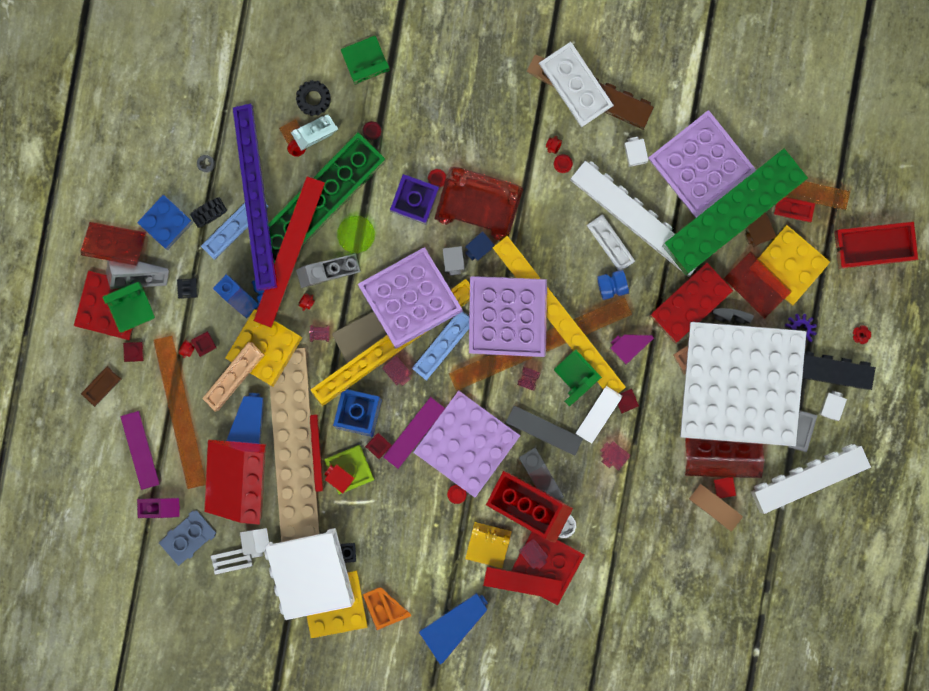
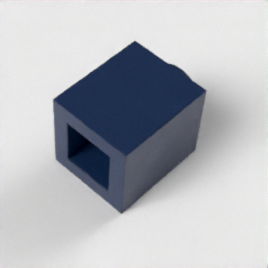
M482 231L465 246L467 249L465 253L472 261L475 259L478 262L495 245Z

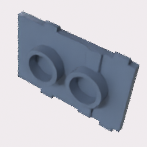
M196 510L190 512L189 517L173 531L170 530L167 533L168 535L159 544L179 566L187 558L193 557V553L209 539L212 540L216 532Z

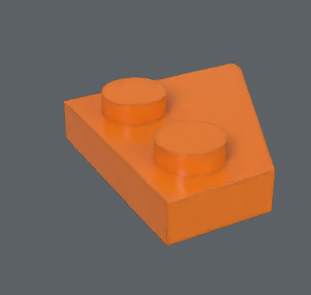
M381 587L362 594L376 630L411 616L408 611Z

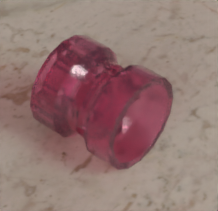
M523 367L522 377L518 380L517 385L535 391V383L541 373Z

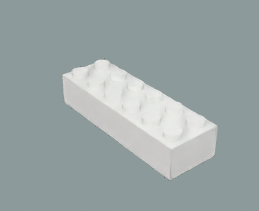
M850 444L843 447V452L829 453L824 456L825 460H813L807 463L808 467L804 469L797 467L790 470V475L786 477L785 475H779L772 478V483L770 484L763 482L754 486L755 490L751 491V494L759 512L763 514L871 468L862 446Z

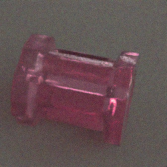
M310 325V342L314 340L329 342L330 325H326V327Z

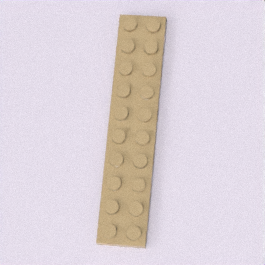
M298 348L293 353L274 387L270 386L281 542L320 534L317 492L315 491L306 348Z

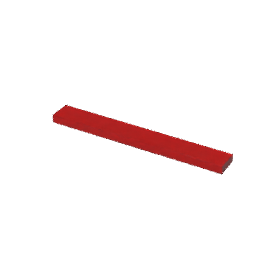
M306 177L274 263L277 288L264 290L253 320L254 322L270 328L274 324L325 183Z

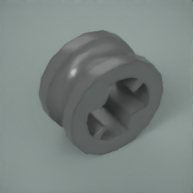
M202 155L197 160V167L200 171L210 172L215 167V161L208 155ZM208 158V162H211V165L203 169L204 166L201 165V162Z

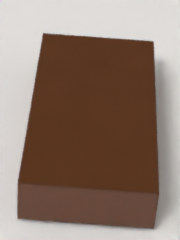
M107 366L81 395L96 407L122 379Z

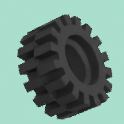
M310 80V82L306 81L302 86L300 85L299 90L296 92V102L304 114L319 116L329 108L331 95L323 83ZM311 91H316L321 96L320 102L314 106L306 102V96Z
M217 197L190 213V216L197 228H200L221 217L227 212V209L220 197Z

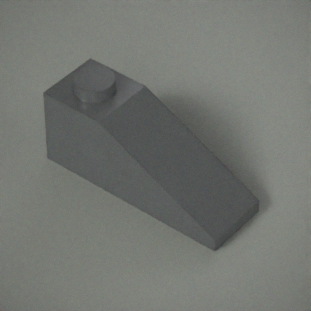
M536 448L519 457L536 488L558 500L564 498Z

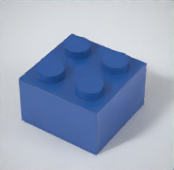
M162 195L137 223L166 250H169L194 222L165 195Z
M346 389L341 393L333 426L339 430L373 437L382 399L379 396Z

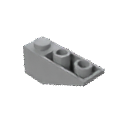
M356 254L306 265L296 270L301 288L361 272Z

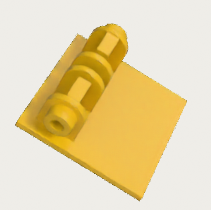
M474 522L465 559L502 569L512 531Z

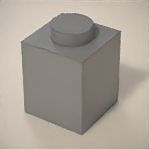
M462 246L444 248L445 273L449 272L450 276L460 275L461 271H464Z

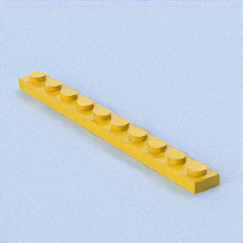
M508 236L492 247L515 278L541 279ZM547 287V319L572 351L577 350L602 377L597 383L603 390L607 386L617 393L621 392L626 388Z
M465 279L451 289L461 307L470 301V283ZM386 335L310 389L311 393L321 406H324L420 336L395 349Z

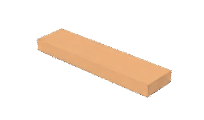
M248 342L202 399L215 412L219 411L263 358L264 354L252 342Z

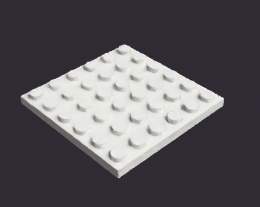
M690 322L680 437L796 446L806 331Z

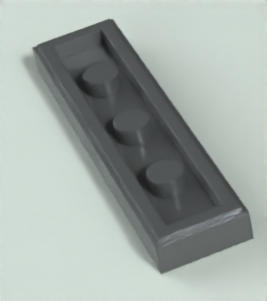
M513 406L506 421L507 424L574 456L583 438L516 406Z

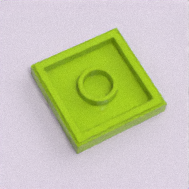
M360 445L324 459L328 468L331 465L334 467L338 464L355 477L345 492L374 480Z

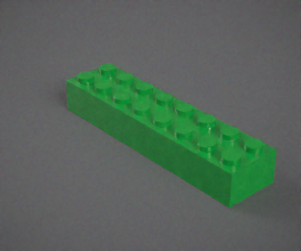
M357 133L313 178L324 182L325 186L302 247L386 162V159L360 133ZM301 191L269 223L274 263Z
M784 148L666 241L662 247L681 271L688 275L805 182L808 177Z

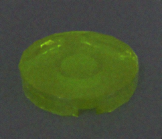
M351 216L340 223L337 230V239L340 246L347 252L360 254L372 246L375 240V230L368 219L362 216Z

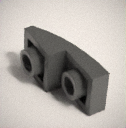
M728 308L714 309L711 314L715 315L714 319L722 323L725 320L729 322L732 316H735V321L745 325L746 322L751 323L754 317L749 313Z

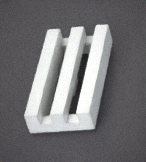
M238 549L212 555L211 560L215 575L253 566L251 555L217 562L216 559L243 553V550ZM248 560L246 564L218 570V566Z

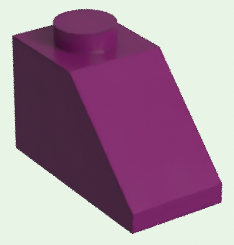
M618 335L610 342L613 346L609 349L626 365L654 337L652 335H623L622 337Z
M179 498L137 499L138 518L180 517Z

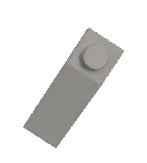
M128 258L107 260L106 275L110 289L124 288L136 282H140L142 287L167 285L169 273L167 268Z

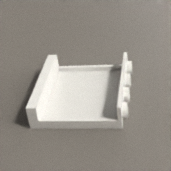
M336 528L329 529L323 534L275 544L269 542L265 547V558L269 560L271 566L269 568L270 576L275 581L274 591L280 599V613L284 614L285 620L351 607L355 602Z

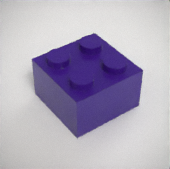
M403 174L390 212L427 225L439 192V187Z

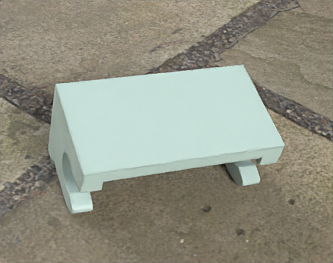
M327 114L293 130L291 134L302 151L332 136L338 130V127L335 126L331 117Z

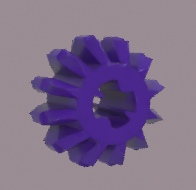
M798 313L795 314V320L789 317L788 321L791 325L785 324L784 327L796 330V327L803 325L802 329L805 328L806 339L812 342L813 339L810 335L817 334V332L811 331L817 325L809 324L813 321V318L811 317L806 321L807 316L803 314L800 320Z

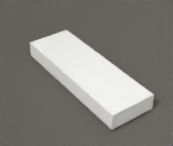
M603 214L587 225L618 271L624 270L635 262Z
M606 386L576 434L592 444L621 400L622 395Z

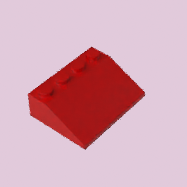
M208 440L204 512L239 523L260 525L263 508L266 444Z

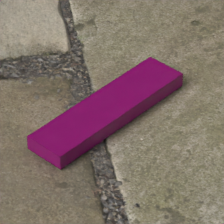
M430 397L383 458L399 469L445 408Z
M140 411L120 416L141 490L160 485Z

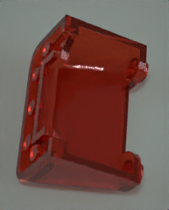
M450 167L434 219L446 225L454 222L455 219L491 230V235L494 239L501 241L510 235L523 188L514 183L467 169Z

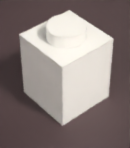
M639 137L627 139L628 142L624 144L628 166L632 167L648 163L644 139L639 140Z
M836 391L826 393L819 415L839 421L847 399L842 398L843 394Z
M267 528L240 532L243 555L251 554L252 558L263 556L265 547L269 543Z

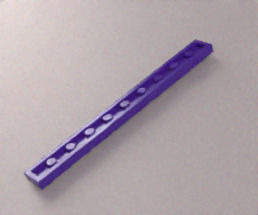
M246 104L232 108L256 289L262 291L277 288L254 111L252 104Z

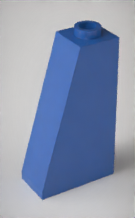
M227 274L213 287L227 303L246 319L254 309L256 310L259 307V303Z
M249 393L248 396L243 397L226 441L261 443L264 398H261L259 393Z
M475 593L419 631L439 664H442L487 611L486 605L488 602L483 595L479 596Z

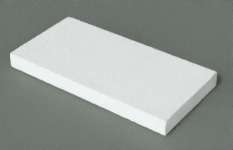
M571 42L539 63L581 127L614 106Z

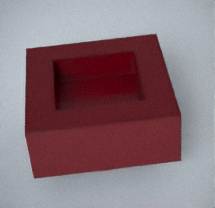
M208 331L191 340L200 357L217 349Z
M143 342L123 343L124 362L144 361Z
M632 389L620 393L622 398L617 405L621 414L639 407Z
M377 433L365 447L380 459L392 445Z

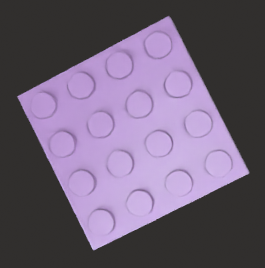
M709 110L648 157L695 218L756 171Z
M425 247L358 284L395 349L463 312Z
M471 276L469 353L545 357L547 279Z
M458 390L413 453L473 497H476L520 435Z

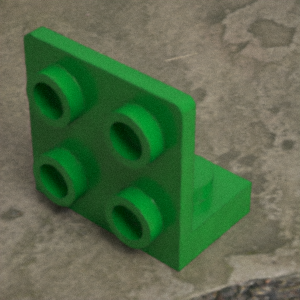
M376 36L341 49L354 85L390 71Z
M140 282L103 296L104 302L109 306L120 333L155 319L153 310Z
M574 350L554 369L571 389L568 392L569 397L564 401L569 407L602 378L577 350Z

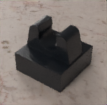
M196 278L177 279L178 299L198 298Z

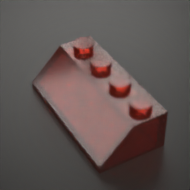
M685 438V476L762 478L764 467L763 444Z

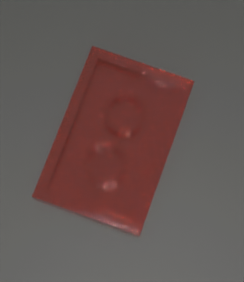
M89 222L81 248V255L137 266L146 238V232Z
M751 251L723 278L764 319L792 292Z

